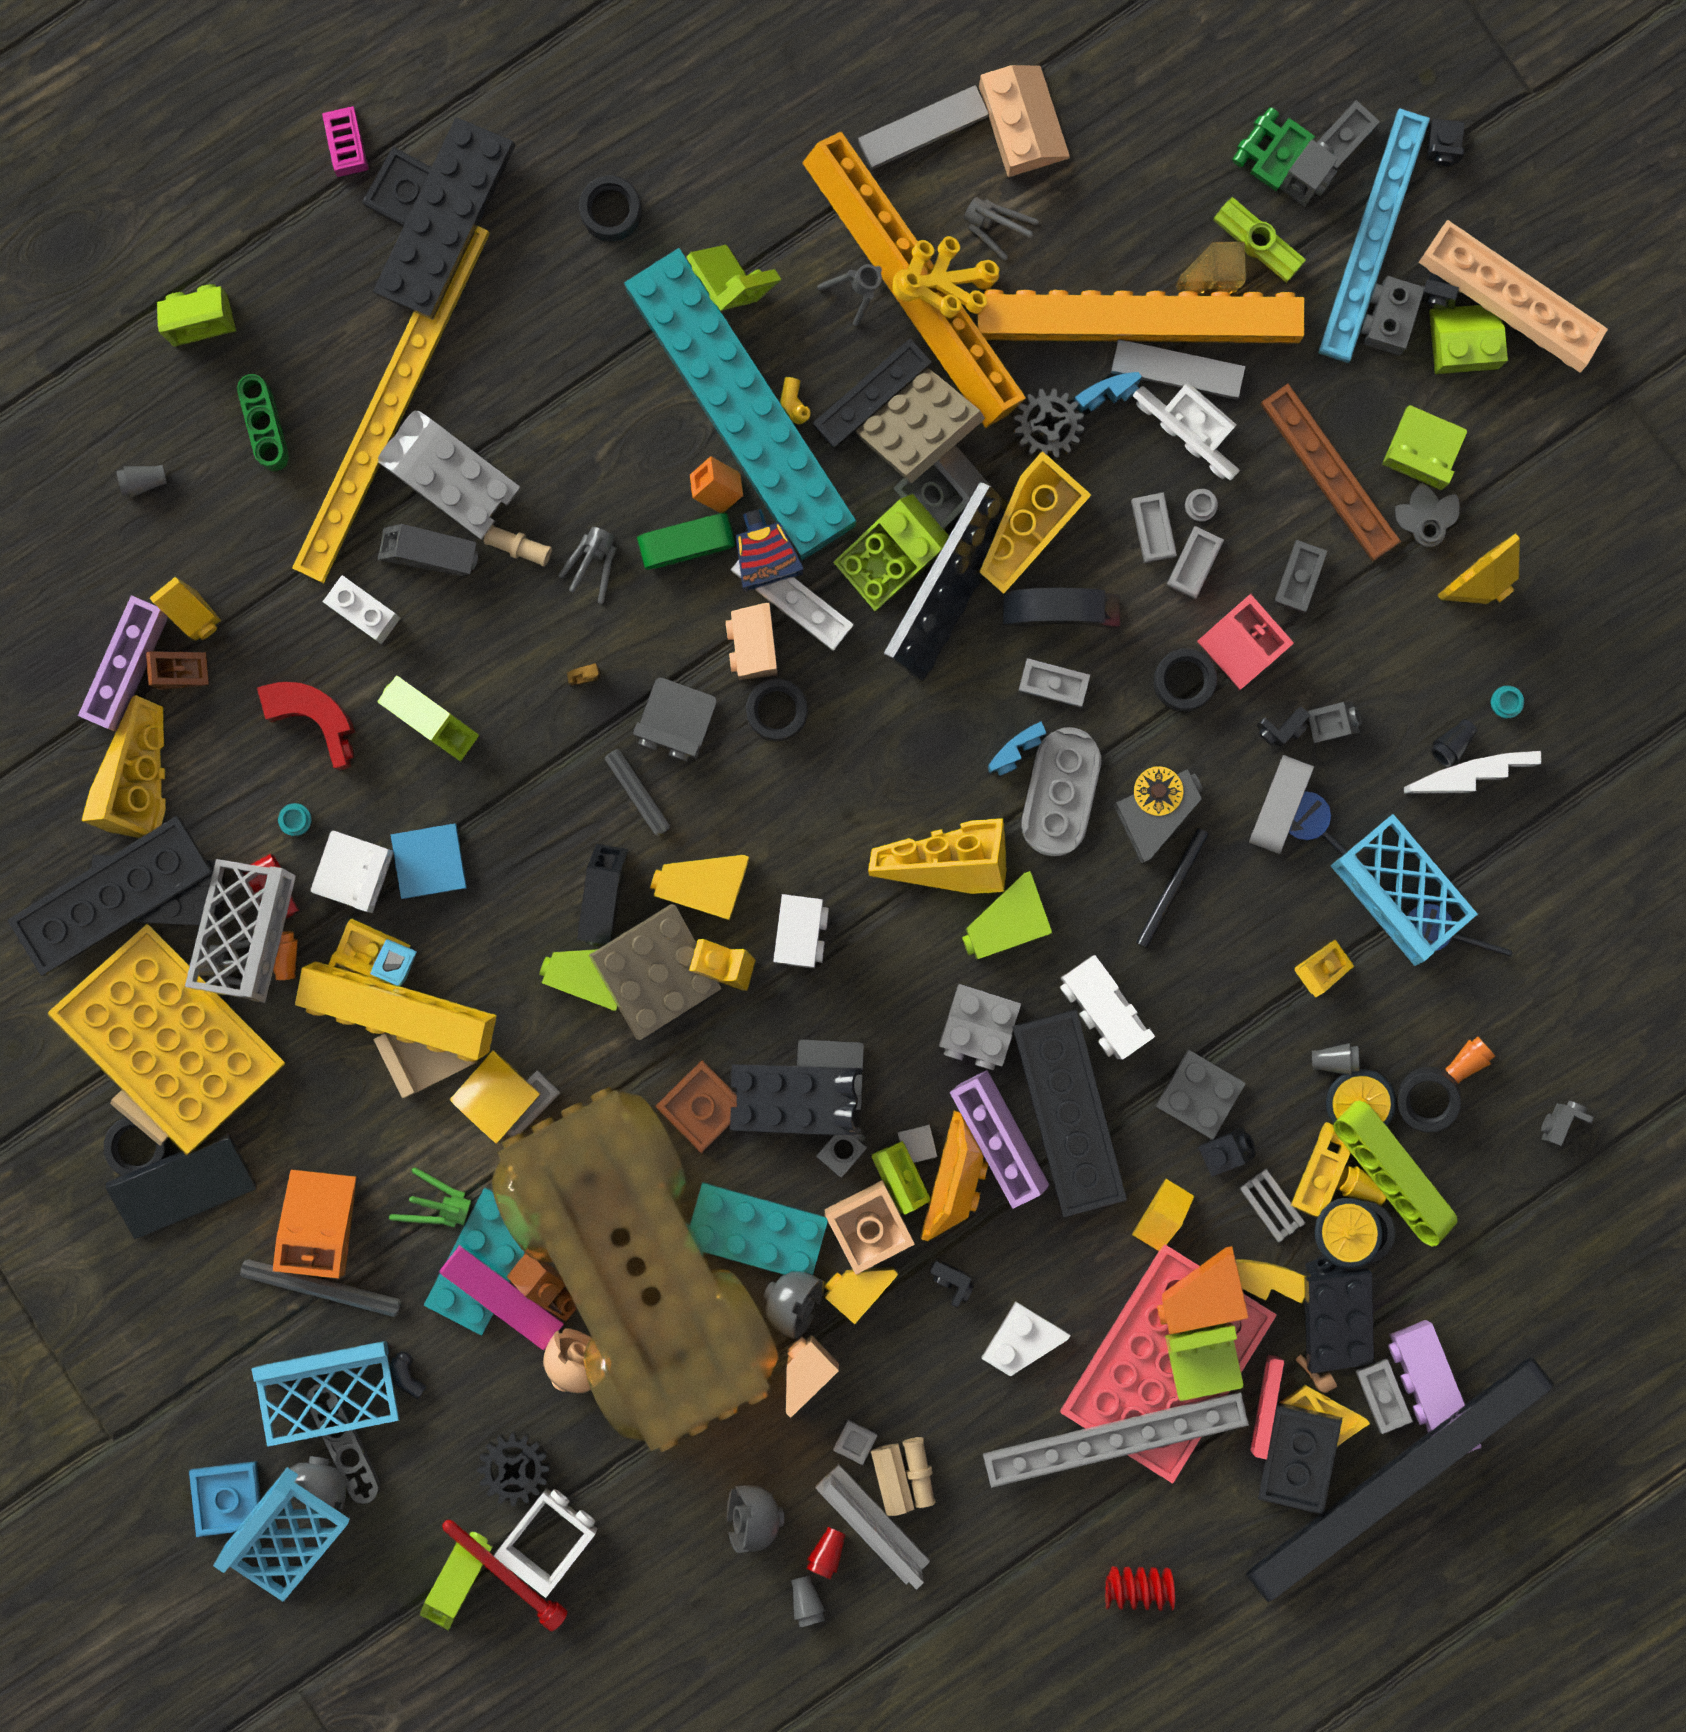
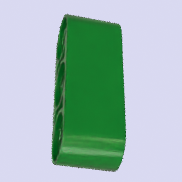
M248 374L239 381L237 392L256 460L267 470L279 471L287 465L289 455L270 386L260 376ZM252 386H262V392L259 397L255 399L248 398V391ZM262 416H269V426L264 430L256 429L257 420ZM271 447H277L279 453L276 459L265 461V451Z
M727 513L666 527L637 537L646 570L706 556L736 546Z

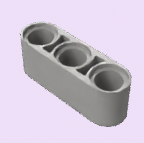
M1283 755L1249 843L1278 854L1281 853L1314 766Z

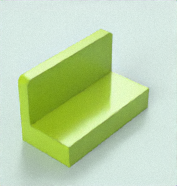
M903 1141L872 1154L876 1168L900 1213L905 1215L931 1201Z

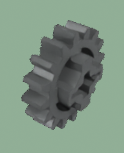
M1054 388L1050 396H1046L1044 390L1039 389L1037 399L1031 394L1027 395L1028 406L1019 404L1018 410L1023 415L1014 416L1013 422L1021 425V427L1014 430V436H1023L1019 446L1029 445L1028 455L1032 456L1036 451H1043L1046 455L1051 453L1054 460H1058L1060 450L1066 455L1070 454L1071 448L1069 443L1078 445L1080 439L1074 434L1083 433L1084 427L1078 425L1077 422L1083 420L1084 415L1083 413L1075 414L1074 411L1078 407V402L1067 403L1068 393L1059 398L1057 397V390ZM1052 405L1060 407L1064 412H1058L1052 408ZM1038 407L1039 415L1037 418L1027 422L1029 414ZM1045 418H1049L1050 423L1056 422L1052 431H1049L1047 426H1041ZM1070 427L1069 434L1060 442V431ZM1033 437L1041 438L1045 441L1046 445L1037 442Z

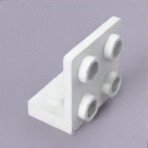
M331 831L311 887V892L373 913L394 852L363 840Z

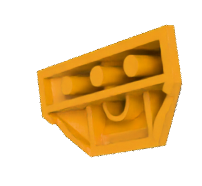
M954 1110L931 1201L929 1202L921 1232V1240H931L967 1219L970 1211L976 1212L980 1193L975 1190L978 1179H985L988 1162L984 1160L981 1149L959 1111Z

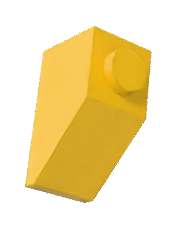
M893 1267L870 1268L858 1274H855L853 1270H846L842 1276L837 1272L825 1285V1288L829 1290L825 1294V1298L855 1324L898 1276V1271Z

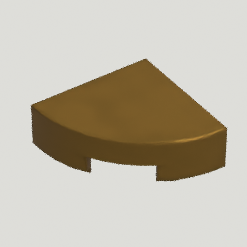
M596 663L571 670L567 673L568 682L571 686L596 681L601 678L599 667Z

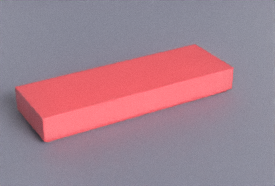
M1268 1355L1266 1358L1250 1448L1251 1453L1255 1457L1267 1459L1284 1365V1360L1281 1357Z

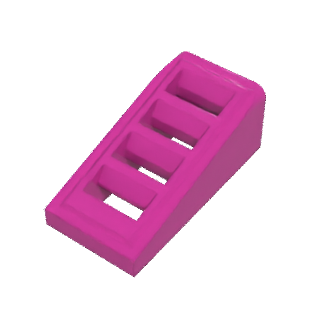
M354 106L322 113L332 164L337 177L369 170ZM345 117L350 119L349 123L332 126V120ZM352 129V134L335 138L334 133ZM350 141L355 143V145L340 149L337 147V144ZM357 153V157L340 160L341 155Z

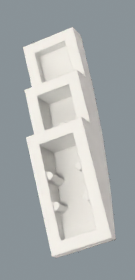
M1541 751L1505 753L1458 764L1405 786L1404 794L1470 793L1476 791V780H1502L1508 778V767H1534L1541 764Z

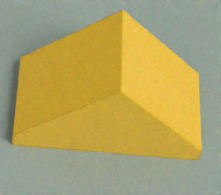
M1165 1179L1132 1235L1159 1251L1164 1244L1167 1245L1182 1226L1194 1195Z

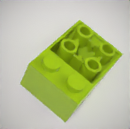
M910 494L899 499L833 563L873 610L877 611L936 561L949 535L915 495Z

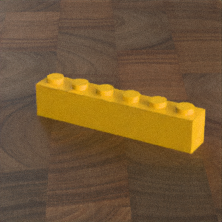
M316 961L302 967L295 1001L296 1006L306 1008L305 1011L309 1014L336 1017L335 1020L339 1023L363 1025L371 1033L384 1034L386 1032L396 1035V1039L401 1042H419L425 1044L426 1048L431 1051H449L457 1054V1058L470 1062L476 1061L489 1053L497 1017L494 1014Z

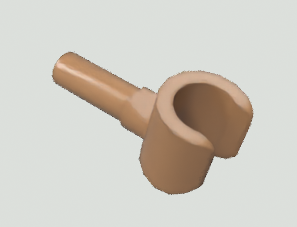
M1301 1354L1295 1359L1310 1375L1318 1391L1327 1393L1337 1387L1329 1371L1320 1376L1318 1373L1311 1374L1307 1369V1360Z

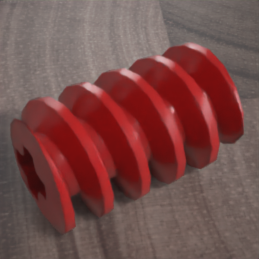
M1112 1566L1109 1575L1106 1576V1609L1109 1610L1112 1600H1116L1119 1610H1123L1125 1601L1129 1600L1132 1610H1136L1139 1601H1143L1145 1610H1149L1152 1601H1156L1158 1610L1162 1611L1165 1601H1169L1173 1611L1175 1606V1582L1171 1569L1165 1568L1160 1577L1157 1568L1152 1567L1147 1577L1143 1567H1138L1135 1576H1133L1130 1567H1125L1122 1576H1120L1118 1568Z

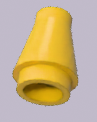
M1346 1166L1337 1184V1190L1342 1191L1343 1196L1374 1202L1378 1205H1382L1385 1202L1386 1196L1366 1172L1358 1166L1354 1168Z

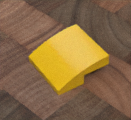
M350 919L337 951L331 957L329 965L387 982L370 974L385 940H392L408 948L411 945Z
M493 1050L451 1097L450 1101L497 1144L541 1093Z

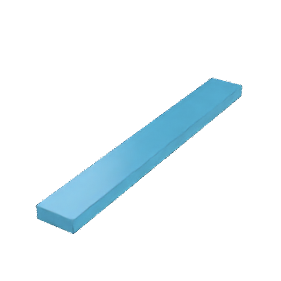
M1401 108L1397 111L1318 351L1319 354L1349 363L1430 120L1428 117Z

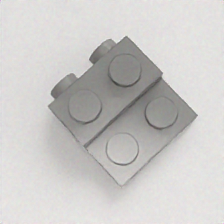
M958 984L939 1044L940 1047L945 1048L944 1055L963 1060L965 1054L977 1058L975 1065L994 1070L995 1064L1003 1066L1012 1037V1026L1015 1025L1021 1003Z

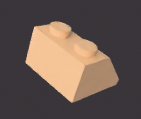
M762 603L731 611L732 620L726 621L728 640H734L735 652L729 653L731 672H738L739 680L778 676L770 604Z
M884 1180L825 1209V1216L855 1274L915 1245Z
M812 1335L806 1340L801 1336L788 1349L786 1414L790 1418L839 1371V1363Z

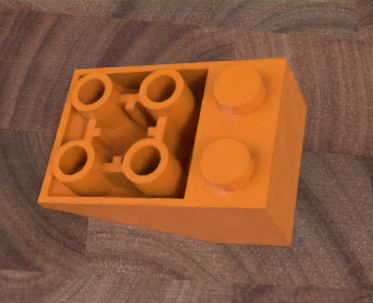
M291 1169L276 1238L273 1271L338 1279L345 1275L357 1177Z

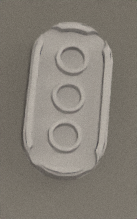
M1067 727L1056 730L1046 736L1037 749L1023 810L1021 828L1029 846L1046 856H1061L1071 852L1082 842L1087 830L1101 768V753L1091 736L1080 729Z

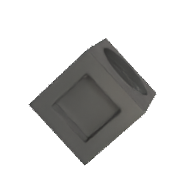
M862 1133L861 1135H833L816 1154V1157L842 1178L867 1149V1146L862 1143L866 1137ZM844 1139L852 1143L853 1152L849 1157L841 1158L835 1154L834 1146L839 1140Z

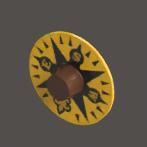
M1149 768L1141 773L1136 780L1134 786L1135 800L1139 807L1148 814L1155 816L1169 814L1182 801V782L1178 775L1168 768Z

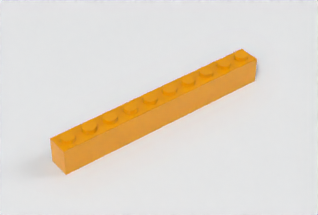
M839 132L818 142L802 162L870 262L875 267L880 266L882 268V279L962 395L982 412L985 417L982 421L985 428L1008 416L1026 397L963 306L954 317L949 318L944 316L939 309L920 298L906 302L894 294L892 288L893 278L898 271L902 269L908 270L913 258L912 249L918 241L844 134ZM930 259L924 263L920 276L931 274L934 264ZM930 288L931 291L935 292L942 298L946 296V294L939 291L938 289Z
M993 289L984 291L987 305L977 314V328L986 340L1118 341L1120 339L1129 342L1299 343L1304 337V297H1295V293L1292 292L1277 293L1276 297H1263L1261 292H1247L1243 294V297H1231L1229 292H1213L1211 296H1198L1197 292L1184 291L1178 293V296H1166V293L1163 291H1150L1146 293V296H1133L1131 291H1116L1114 295H1101L1100 291L1088 290L1081 292V295H1068V291L1053 290L1049 292V295H1036L1034 290H1019L1016 292V295L1004 294L1002 290Z

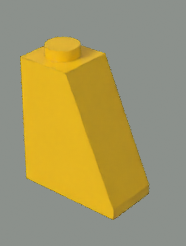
M745 855L664 864L662 871H655L650 888L655 889L654 896L730 920L750 858Z

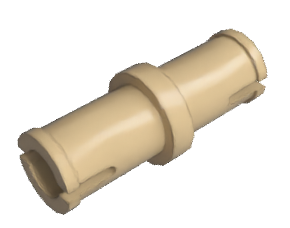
M493 525L484 537L485 545L509 552L510 557L515 559L522 557L543 567L547 565L551 556L552 547L529 540L525 534L520 532L516 535Z
M922 1437L903 1441L908 1464L906 1476L907 1479L911 1480L916 1508L929 1507L936 1503L930 1475L933 1474L932 1467L927 1464L923 1443L924 1438Z

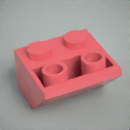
M1251 594L1197 641L1239 690L1294 644Z

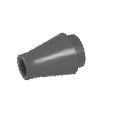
M163 465L124 466V469L116 471L122 496L130 495L132 498L155 487L167 484Z
M1350 1043L1322 1050H1312L1313 1070L1351 1075V1072H1358V1046H1350Z
M810 1575L791 1580L794 1620L798 1619L799 1627L825 1621L823 1612H826L816 1592Z

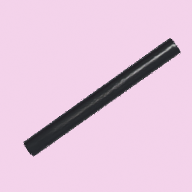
M1197 828L1136 941L1137 944L1148 948L1209 835L1206 831Z

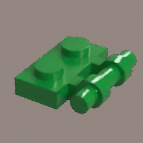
M1269 107L1263 116H1259L1253 124L1255 128L1248 138L1241 140L1237 146L1238 152L1232 161L1239 167H1243L1248 158L1257 162L1250 174L1277 192L1290 168L1315 136L1290 118L1287 119L1282 128L1274 123L1279 116V112ZM1265 135L1270 136L1273 141L1263 151L1258 147V144Z

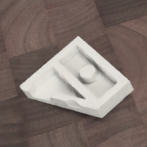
M1015 1301L983 1354L982 1359L1007 1375L1012 1376L1067 1341L1070 1334Z

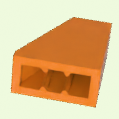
M1232 1246L1224 1248L1162 1293L1163 1305H1158L1157 1309L1161 1325L1168 1324L1170 1334L1248 1318Z

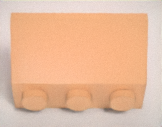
M1011 65L980 76L979 89L989 113V120L1008 178L1070 158L1041 66Z

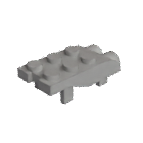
M413 411L407 417L397 434L387 443L378 457L380 465L480 540L483 539L495 523L490 517L500 504L503 503L505 506H508L521 489L511 479L420 411Z

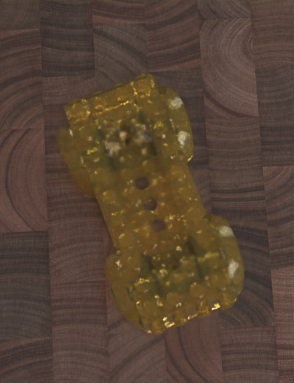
M607 1087L590 1096L593 1102L583 1107L582 1103L578 1102L561 1111L564 1118L554 1122L553 1118L550 1117L532 1126L533 1134L525 1137L522 1132L503 1141L504 1149L497 1152L500 1161L493 1174V1194L500 1215L513 1239L532 1259L541 1262H553L582 1316L592 1336L584 1352L586 1376L595 1400L605 1418L621 1436L628 1439L646 1441L651 1451L659 1448L661 1452H664L679 1443L678 1439L683 1434L689 1432L690 1436H694L707 1429V1424L710 1420L719 1417L720 1421L737 1413L738 1405L746 1401L753 1405L766 1398L768 1390L771 1389L770 1377L777 1365L778 1354L770 1332L749 1293L739 1279L730 1271L712 1269L677 1202L686 1188V1178L674 1146L660 1120L641 1096L621 1092L620 1089L612 1091L611 1087ZM616 1228H625L630 1233V1242L624 1247H617L611 1241V1234ZM633 1257L641 1258L646 1265L645 1272L639 1276L631 1275L627 1270V1262ZM647 1287L657 1288L661 1294L659 1303L654 1306L644 1304L641 1298L642 1291Z

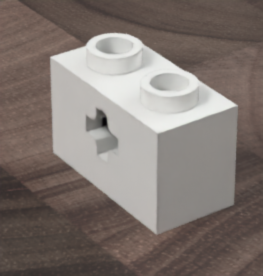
M344 576L339 578L323 600L327 606L380 644L385 641L401 619L397 614Z

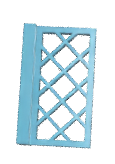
M1394 814L1330 865L1414 966L1427 960L1434 954V951L1478 915ZM1388 826H1391L1399 835L1398 847L1382 845V833ZM1376 837V844H1370L1369 842ZM1362 848L1374 849L1375 866H1364L1355 854ZM1382 850L1398 852L1397 869L1381 868ZM1404 853L1417 856L1420 860L1419 872L1403 870ZM1380 873L1396 875V892L1385 891L1380 886ZM1403 876L1419 877L1418 894L1402 893ZM1425 878L1436 879L1441 885L1440 897L1424 895ZM1401 898L1418 900L1417 917L1406 916L1402 912ZM1424 901L1440 902L1439 920L1423 918ZM1446 903L1457 904L1465 913V916L1458 922L1447 921ZM1423 923L1439 925L1438 939L1431 945L1422 935ZM1445 926H1452L1445 932Z
M387 1341L252 1368L253 1379L257 1385L267 1447L399 1421L388 1358ZM381 1363L384 1377L379 1385L375 1387L363 1379L361 1375L368 1365ZM362 1367L358 1374L350 1370L352 1368ZM342 1370L354 1378L344 1394L328 1383L335 1372ZM329 1373L325 1381L317 1376ZM311 1377L321 1384L312 1400L295 1390L303 1378ZM296 1380L292 1387L285 1383L287 1381ZM357 1381L374 1391L363 1407L348 1397ZM278 1383L289 1391L279 1407L267 1399L265 1386ZM384 1383L387 1394L380 1390ZM325 1387L341 1398L331 1413L315 1403ZM292 1394L308 1404L298 1420L282 1410ZM377 1394L388 1401L391 1415L377 1417L367 1410ZM344 1400L360 1411L353 1422L346 1424L334 1416ZM269 1407L275 1410L272 1417L270 1416ZM311 1407L327 1417L320 1429L312 1430L301 1423ZM278 1414H281L295 1424L288 1435L274 1438L272 1423ZM363 1414L371 1418L359 1421ZM331 1420L338 1424L336 1426L327 1427ZM298 1427L305 1431L293 1434Z
M288 1467L227 1541L213 1565L223 1573L229 1567L233 1568L281 1601H284L344 1530L350 1520L296 1484L295 1480L298 1474ZM294 1496L303 1502L307 1509H293L291 1498ZM310 1518L313 1528H299L297 1519ZM318 1518H327L336 1524L335 1528H321ZM275 1519H288L290 1528L278 1529ZM302 1537H316L318 1547H305ZM259 1538H272L275 1548H262ZM281 1538H294L297 1547H284ZM300 1556L303 1566H290L287 1557ZM243 1557H256L259 1567L250 1566L242 1560ZM265 1557H278L281 1566H268ZM284 1575L287 1583L285 1588L273 1581L271 1576Z

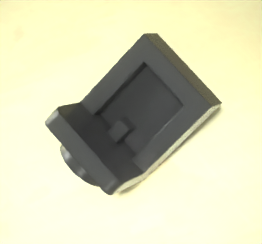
M1569 1101L1567 1105L1557 1103L1553 1113H1549L1544 1119L1541 1131L1544 1132L1542 1140L1553 1145L1562 1146L1573 1118L1592 1124L1594 1117L1586 1114L1588 1108L1572 1101Z

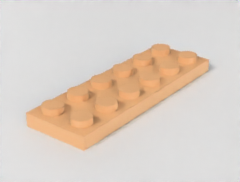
M1449 220L1442 226L1419 261L1431 273L1438 275L1452 286L1459 287V292L1464 293L1479 303L1485 310L1492 312L1507 322L1513 329L1520 331L1538 346L1545 348L1561 359L1566 365L1573 367L1580 373L1588 365L1608 330Z

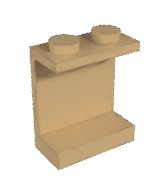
M389 1033L373 1039L402 1098L409 1097L477 1063V1061L461 1060L457 1058V1054L449 1051H431L426 1048L425 1044L419 1042H401L396 1039V1035Z

